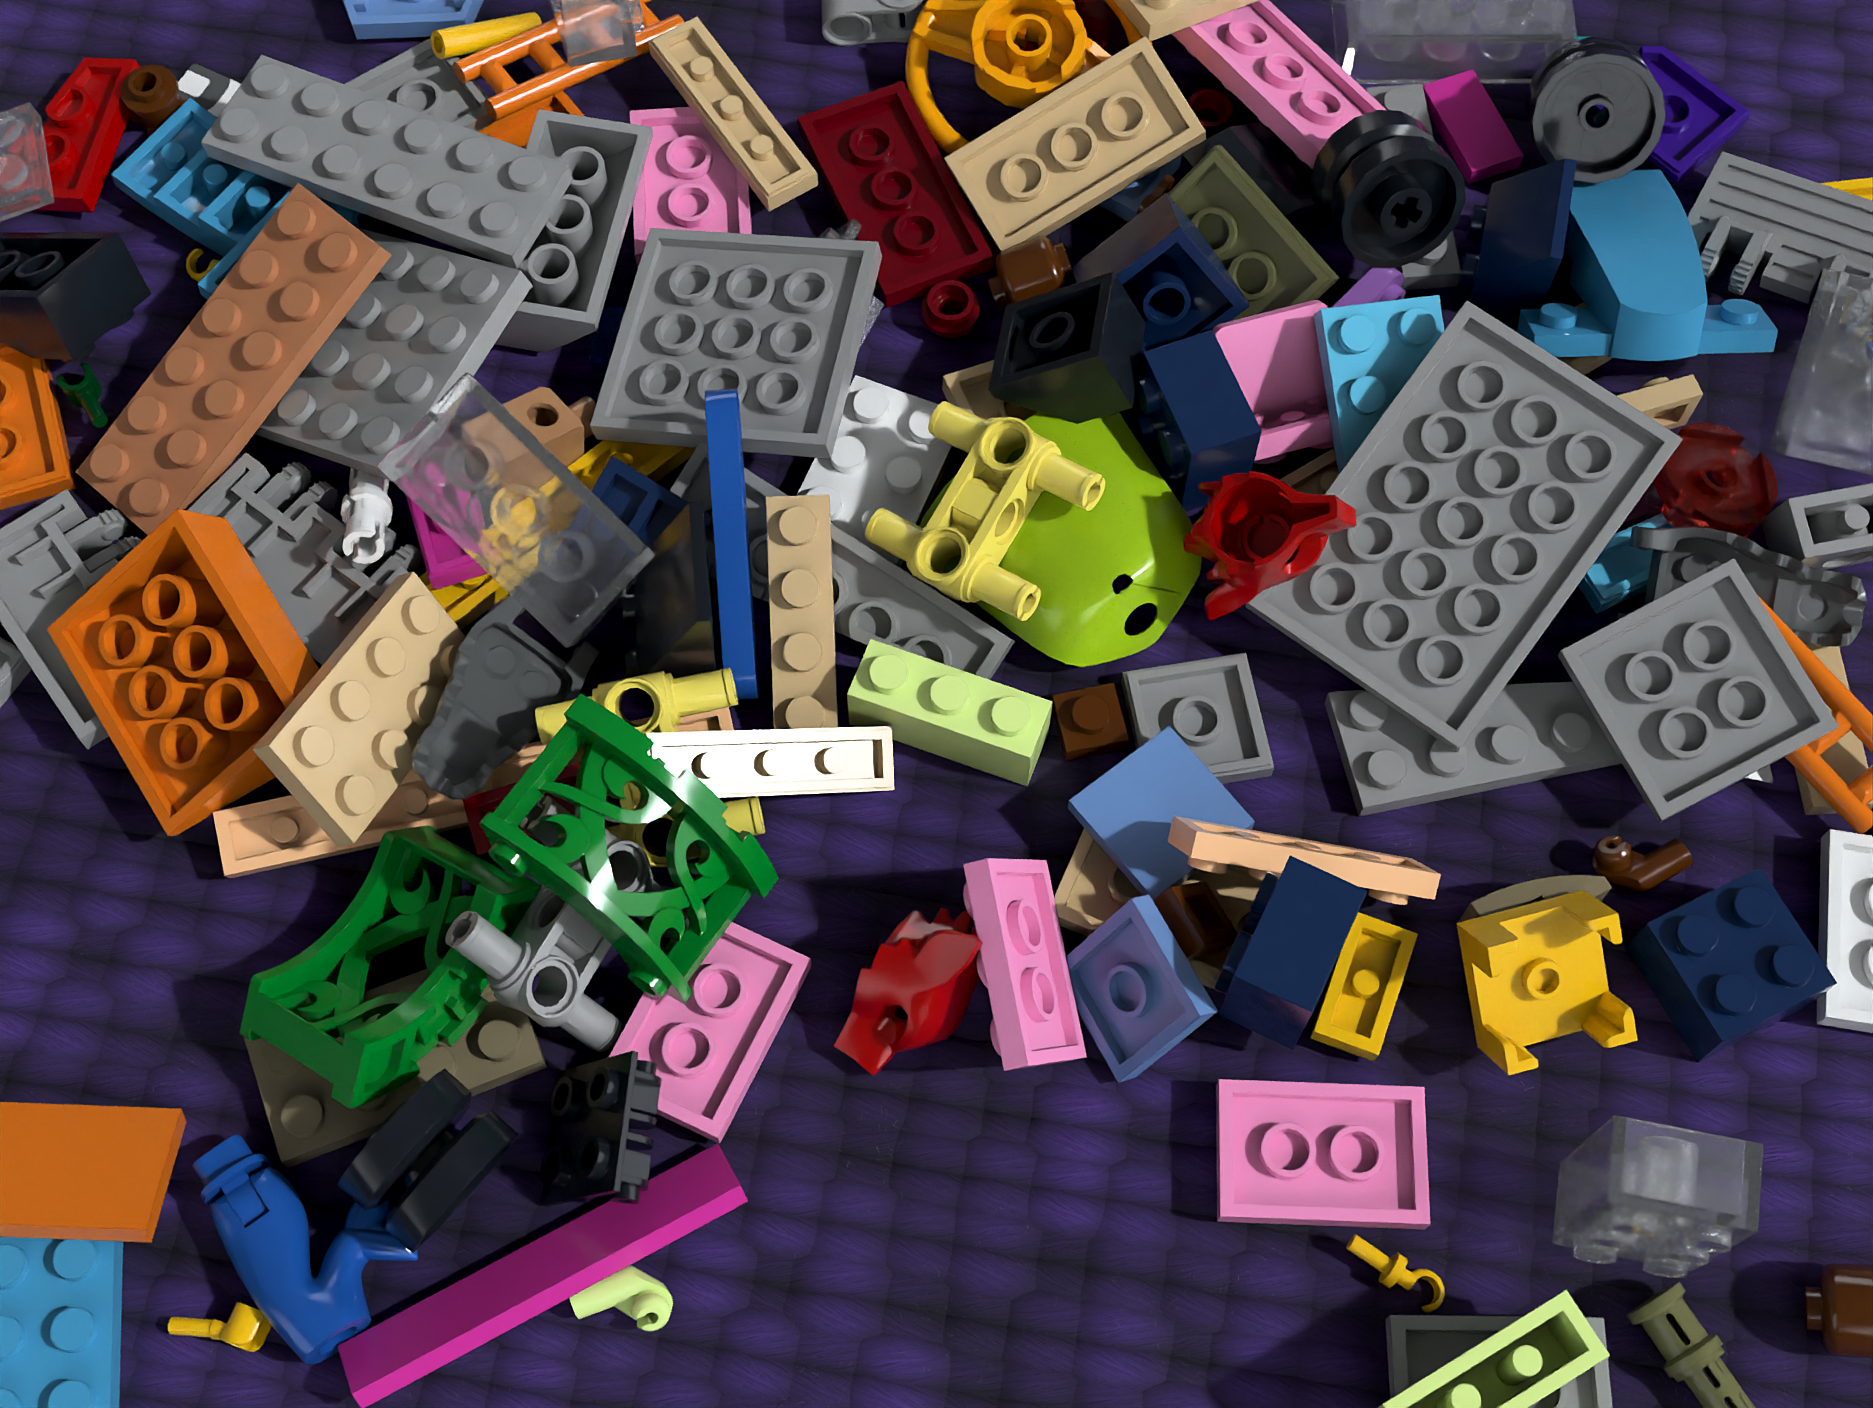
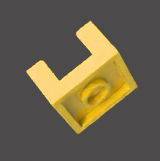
M1580 890L1456 923L1477 1047L1506 1074L1513 1075L1535 1069L1539 1066L1538 1059L1525 1049L1524 1046L1575 1032L1584 1031L1604 1048H1612L1638 1041L1634 1014L1631 1007L1609 991L1600 936L1602 935L1614 945L1622 943L1619 914L1586 891Z

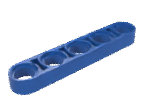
M737 388L705 390V415L723 669L731 668L738 700L759 699Z

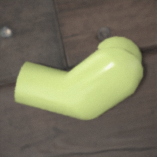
M632 1265L621 1269L569 1298L578 1319L615 1307L635 1319L638 1328L649 1332L659 1330L669 1321L673 1306L672 1296L664 1283Z

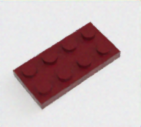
M903 81L797 117L798 131L851 239L879 243L882 260L875 287L885 308L925 295L939 282L945 280L963 281L993 270L994 256Z

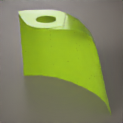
M1037 412L1023 422L1034 433L1055 442L1061 451L1062 457L1101 474L1105 479V488L1100 500L1090 511L1084 510L1044 490L1010 544L998 566L1029 581L1041 590L1038 606L1026 621H1021L982 600L975 603L1031 646L1065 664L1086 667L1138 653L1150 647L1160 638L1184 603L1200 574L1202 556L1184 551L1185 535L1191 533L1193 525L1180 502L1143 450L1120 413L1076 424ZM1026 447L1013 451L1008 457L1006 464L1018 460ZM955 476L944 486L923 516L920 527H926ZM961 554L948 560L944 566L943 573L950 572L959 564ZM1123 574L1130 576L1133 581L1129 587L1120 591V594H1115L1112 587L1113 581ZM1153 603L1157 608V614L1152 624L1140 634H1126L1124 630L1125 622L1131 612L1140 605Z

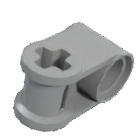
M821 0L822 33L826 40L838 46H855L862 43L880 42L906 43L909 42L916 18L924 6L922 4L923 0ZM899 13H905V27L900 26Z

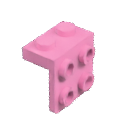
M1311 300L1221 323L1213 328L1220 347L1262 431L1254 463H1275L1284 459L1288 452L1307 447L1314 449L1334 447L1314 319L1316 312L1328 307L1319 300Z

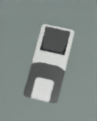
M193 64L178 82V94L183 100L192 98L212 115L218 117L241 83L198 64Z

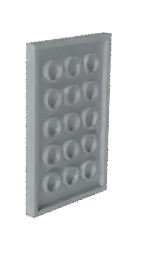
M1466 301L1325 493V495H1336L1339 499L1355 508L1357 526L1330 534L1318 561L1307 572L1287 582L1263 590L1254 599L1246 603V608L1458 752L1683 438L1474 304Z

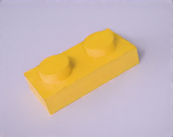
M1358 912L1335 962L1310 1039L1375 1062L1379 1056L1418 934Z

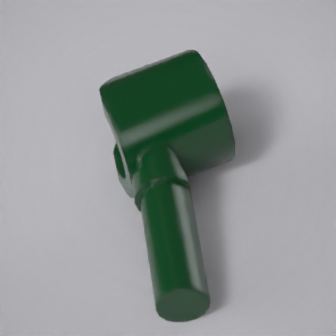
M87 363L80 364L86 374L83 381L76 385H68L62 375L57 376V384L68 401L77 407H84L95 427H104L108 423V418L98 402L102 395V386L91 367Z

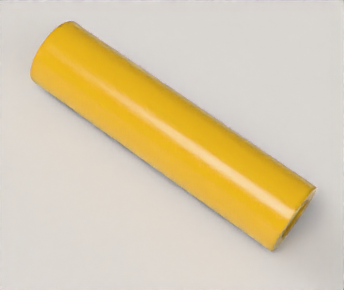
M529 12L438 29L431 33V47L438 59L476 53L542 24V21L537 13Z

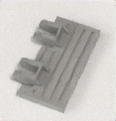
M1722 151L1687 217L1699 253L1701 254L1705 283L1714 275L1724 251L1727 250L1742 256L1739 264L1735 265L1731 273L1728 290L1739 295H1743L1760 262L1767 264L1761 276L1760 287L1808 304L1818 283H1822L1808 314V319L1822 323L1824 317L1828 316L1839 289L1857 295L1858 298L1846 316L1844 331L1858 336L1873 308V201Z
M245 453L187 511L227 519L315 663L321 668L397 576L413 571L417 575L421 571V566L424 565L422 552L412 544H406L404 547L401 546L398 551L396 550L393 556H390L391 551H394L393 548L397 544L396 540L398 538L396 537L397 534L385 525V550L382 557L368 564L352 561L354 546L353 552L349 556L344 555L342 548L346 526L329 514L332 508H335V503L338 501L337 497L339 495L337 490L326 481H319L317 484L314 483L312 487H308L309 483L312 482L310 480L312 477L311 471L299 462L288 463L285 468H282L281 473H277L272 478L263 464L248 453ZM383 563V565L369 578V576Z
M65 489L0 529V622L79 740L87 749H90L109 737L48 633L47 628L142 540L137 536L135 538L133 536L125 537L121 541L118 540L120 536H124L125 531H128L127 527L129 526L128 520L118 509L105 510V512L99 513L97 517L87 520L88 518L72 495ZM118 540V543L112 544V541Z

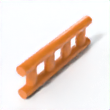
M595 0L453 63V67L461 83L465 84L478 77H482L496 95L485 99L484 105L490 118L493 121H497L649 52L648 41L685 22L679 14L660 21L646 6V3L652 0ZM624 13L639 31L613 42L598 24ZM578 34L592 52L566 63L551 45ZM530 55L544 73L517 85L503 66Z
M1759 597L1822 700L1832 710L1831 714L1839 725L1834 731L1790 753L1785 758L1856 833L1864 834L1873 826V811L1866 805L1873 799V764L1847 785L1820 755L1850 730L1873 753V715Z

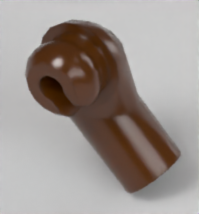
M1615 835L1601 838L1594 847L1595 855L1592 859V865L1599 876H1605L1610 883L1638 892L1650 891L1693 865L1692 856L1688 848L1678 839H1672L1648 854L1643 855L1632 851L1629 843H1622V838Z

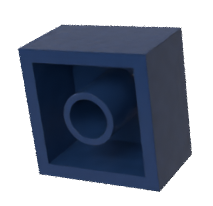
M1213 330L1144 351L1140 376L1136 379L1135 409L1129 412L1132 432L1141 446L1148 445L1154 458L1152 463L1172 490L1184 511L1188 512L1206 506L1211 496L1200 494L1198 485L1202 482L1222 481L1223 476L1252 471L1262 431Z
M1291 855L1280 877L1267 871L1242 928L1243 931L1253 936L1239 931L1216 983L1215 989L1226 994L1218 1015L1293 1050L1317 1005L1367 894V890Z
M1761 867L1646 923L1625 947L1697 1062L1808 1007L1837 984Z

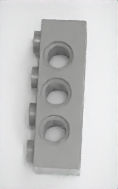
M1873 483L1787 499L1761 520L1768 549L1790 556L1805 563L1808 567L1820 570L1873 561Z

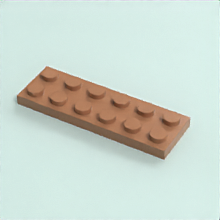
M297 183L83 461L76 473L147 535L177 508L188 510L225 473L392 255L304 186Z

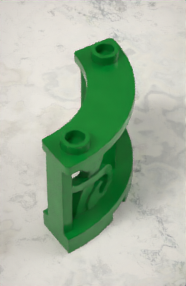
M580 693L564 713L567 720L496 810L493 813L488 812L479 823L492 845L488 853L497 864L517 877H522L527 872L584 917L620 954L631 970L628 978L639 989L659 1000L666 993L685 1004L693 993L687 982L752 894L764 899L779 878L771 861L750 832L743 830L739 833L725 824L727 821L722 814L728 808L727 805L687 768L678 777L673 775L664 767L667 763L659 757L654 759L647 754L655 743L622 718ZM580 748L583 749L584 753L577 773L576 786L572 787L554 782ZM628 781L638 787L640 791V801L632 810L620 808L606 802V795L614 799H626L623 794V787ZM544 793L551 794L574 805V816L568 814H549L537 819V821L548 822L557 829L558 839L550 847L541 845L531 839L518 827ZM667 813L674 820L666 844V862L674 887L643 893L618 890L608 857L605 819L622 824H642L654 821ZM694 842L701 851V855L697 862L687 863L686 850ZM580 858L585 879L567 864ZM684 908L688 916L686 920L681 912V909ZM628 916H644L645 918L641 927H639ZM668 929L670 942L662 951L660 939L662 934Z
M429 825L387 831L382 837L379 850L366 880L351 904L335 924L310 947L294 958L274 968L257 973L251 978L240 1034L250 1041L261 1038L267 1040L333 1083L331 1097L349 1109L376 1100L394 1091L421 1073L417 1062L440 1042L451 1047L473 1024L489 1003L480 996L489 984L486 978L487 973L452 947L444 956L446 934L454 920L463 912H476L510 938L543 885L526 876L514 877L441 837L440 832ZM431 861L445 868V877L439 900L437 889L427 873ZM462 879L477 886L474 896H460ZM427 935L424 957L430 974L428 979L415 992L390 993L364 1002L367 973L370 963L374 958L400 944ZM342 1037L343 1044L335 1038Z

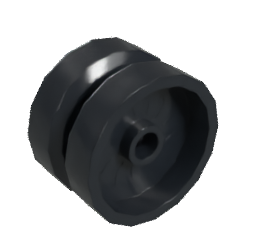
M1594 36L1568 42L1547 56L1531 78L1525 103L1529 127L1535 145L1546 162L1550 164L1562 159L1576 160L1574 180L1590 183H1600L1621 178L1643 164L1660 141L1666 118L1663 92L1640 54L1619 40ZM1594 105L1604 106L1602 111L1596 115H1593L1588 110Z
M1376 110L1350 120L1330 136L1317 154L1310 177L1312 200L1337 232L1352 255L1372 267L1397 268L1422 259L1440 246L1459 221L1466 201L1464 177L1455 162L1435 142L1432 135L1419 120L1402 111Z
M446 1069L435 1074L388 1116L369 1138L364 1149L354 1159L337 1184L342 1191L365 1211L379 1207L403 1185L407 1186L408 1188L388 1213L385 1229L412 1253L420 1248L460 1207L497 1165L518 1137V1133L492 1110L480 1113L474 1117L455 1136L450 1134L469 1109L472 1093Z

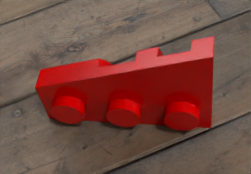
M84 57L46 106L45 110L49 118L32 140L22 138L11 151L10 155L15 162L0 180V208L93 213L131 111L121 98V87L124 79L132 71L140 67L135 59Z

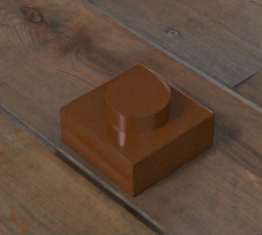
M1114 683L1052 695V711L1065 762L1127 750L1129 738Z
M1206 881L1169 887L1153 900L1187 959L1222 952L1234 943L1238 935Z

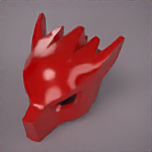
M1260 472L1236 473L1223 476L1222 481L1200 483L1198 485L1200 494L1211 497L1208 499V505L1203 507L1204 514L1191 527V533L1185 535L1184 551L1202 556L1213 562L1215 566L1207 573V580L1215 584H1222L1207 595L1205 599L1206 616L1212 621L1250 602L1263 590L1287 582L1307 572L1318 561L1330 534L1357 526L1355 508L1339 499L1336 495L1309 494L1295 491L1287 483Z
M941 908L933 922L927 920L921 911H912L898 924L886 942L880 945L871 969L866 967L861 969L851 1013L834 1047L853 1058L872 1076L877 1075L893 1058L896 1052L927 1047L946 1040L959 1027L980 979L977 969V954L983 943L977 937L976 927H972L973 919L967 910L962 912L953 921L950 917L949 909ZM899 1006L907 1013V1020L895 1016V1010Z

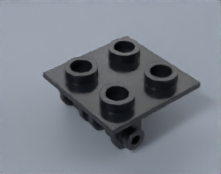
M630 1051L560 1071L559 1081L553 1089L550 1101L551 1112L554 1116L550 1145L543 1157L540 1169L541 1180L544 1184L541 1206L548 1207L611 1194V1201L622 1204L639 1203L640 1192L648 1190L651 1155L631 1150L653 1149L654 1140L647 1136L628 1132V1128L637 1130L656 1128L657 1119L651 1115L657 1114L659 1091L662 1083V1078L656 1075L657 1064L650 1061L637 1060L638 1052Z

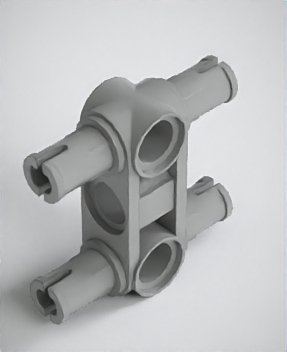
M543 795L520 823V827L542 844L550 847L558 839L557 829L552 824L537 821V819L549 814H572L552 797ZM605 828L608 857L618 890L640 893L664 890L662 886L653 880L650 863L642 847L632 841L618 839ZM580 858L567 864L585 879ZM545 885L538 892L510 938L479 914L472 911L463 912L451 924L446 934V944L487 973V982L493 990L495 998L502 1005L522 1011L543 1027L560 1026L593 1051L604 1052L617 1040L622 1028L621 1020L584 994L586 986L611 947V944L584 917ZM684 908V909H681V912H682L683 916L685 917V915H686L687 913H686L685 908ZM635 916L642 922L645 918L644 916ZM668 929L662 934V937L670 938ZM539 973V983L536 990L532 993V982L535 975Z

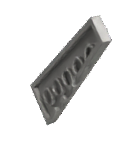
M700 442L670 491L689 502L702 501L703 510L712 515L707 443ZM744 467L752 592L754 597L769 602L766 497L788 495ZM831 523L834 623L836 632L867 646L870 639L991 680L1014 644V640ZM712 528L706 532L710 577L717 580L714 531Z
M1574 682L1506 684L1458 752L1367 690L1330 692L1324 702L1359 817L1622 764Z

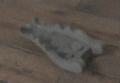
M1632 527L1629 546L1637 547L1643 551L1653 550L1644 606L1734 558L1756 594L1804 644L1833 647L1849 646L1862 628V618L1867 600L1863 584L1858 577L1808 567L1799 560L1764 549L1757 543L1734 533L1696 527ZM1618 613L1617 620L1623 618L1624 616L1630 613Z
M515 586L492 611L471 628L461 642L449 680L439 699L434 718L418 739L410 757L414 772L431 789L452 800L470 798L486 783L499 765L519 753L530 741L539 735L535 717L536 708L576 699L590 668L602 653L585 640L581 646L574 650L572 658L566 664L514 625L512 622L525 611L526 604L530 600L528 596Z

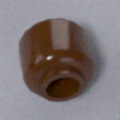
M1037 236L1001 251L995 259L998 275L987 279L1000 312L1004 311L1007 305L1076 283L1072 265L1063 243L1053 245L1052 241L1045 236Z
M1828 1264L1820 1273L1819 1287L1805 1286L1806 1330H1820L1823 1345L1832 1355L1873 1358V1265Z

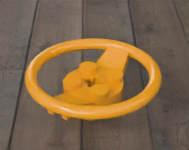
M927 0L916 18L910 34L905 61L906 83L908 92L934 142L950 155L970 142L952 128L934 101L928 78L929 50L974 64L975 80L981 89L1004 105L1026 109L1110 58L1111 55L1087 37L1083 20L1075 10L1073 0ZM1104 0L1119 18L1126 32L1129 45L1143 38L1114 0ZM1033 41L1038 43L1039 48L1034 51H1023L1019 49L1018 45L1026 48L1027 42Z

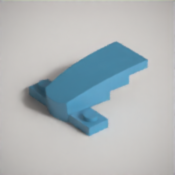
M189 98L111 175L117 188L176 229L223 256L221 261L197 284L201 296L208 300L293 188L208 157L201 141L217 118L192 98ZM319 198L347 221L359 228L357 217L361 214L360 212Z
M1632 170L1621 178L1600 183L1574 180L1564 251L1572 260L1569 284L1588 308H1575L1564 303H1549L1543 305L1541 309H1521L1518 324V333L1555 357L1609 356L1626 360L1664 361L1697 356V354L1774 352L1778 329L1759 304L1744 299H1729L1722 302V305H1707L1705 277L1691 225L1680 200L1661 170Z

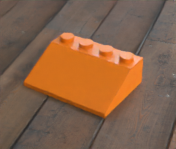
M178 508L47 628L48 633L167 836H177L211 816L213 812L223 809L276 777L252 749L319 670L227 519Z

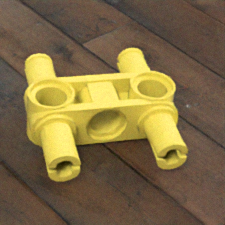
M943 401L933 411L929 420L928 430L932 436L969 453L926 527L922 528L884 508H879L872 515L866 526L865 538L870 543L906 561L907 567L913 576L936 587L947 598L957 601L961 600L966 603L982 600L1021 621H1026L1038 606L1041 590L1036 585L998 565L1041 492L1044 490L1084 510L1090 511L1096 506L1103 494L1105 479L1101 474L1062 457L1061 451L1055 442L1034 433L1021 419L993 417L984 420L947 401ZM1026 447L1018 460L1006 464L1008 457L1013 451ZM961 554L959 564L950 572L943 573L944 566L948 560Z
M731 668L673 679L671 673L665 674L664 671L599 684L598 688L592 690V696H588V698L622 718L643 734L679 732L678 725L682 723V717L738 705ZM630 688H639L646 691L653 700L654 712L646 724L629 722L621 711L622 697ZM575 699L535 709L537 729L543 745H548L567 720L564 713ZM628 781L623 787V794L626 799L619 800L621 808L632 810L640 801V791L638 787ZM758 796L724 802L728 808L722 816L727 821L725 824L739 833L742 830L750 832L753 836L765 834L764 820ZM667 813L660 817L674 821ZM650 822L642 824L620 823L606 827L618 839L632 841L640 845L647 854L650 867H667L666 851L657 849L649 840L648 827ZM694 842L686 850V860L699 858L701 855V851Z

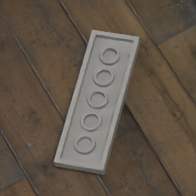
M264 55L260 56L201 141L208 157L292 188L297 183H300L319 198L514 269H518L573 180L570 166L567 163Z

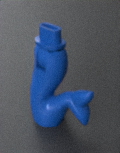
M238 1134L229 1137L197 1159L192 1166L205 1186L201 1191L200 1197L210 1207L211 1217L239 1278L263 1316L305 1365H313L330 1358L339 1351L338 1345L362 1333L371 1323V1316L362 1285V1272L368 1261L418 1260L417 1250L412 1253L385 1229L386 1218L390 1209V1198L379 1207L367 1211L354 1202L346 1217L343 1230L332 1240L325 1253L318 1276L314 1278L310 1269L309 1225L304 1205L290 1181L280 1171L270 1167V1162L264 1154H253L243 1137Z

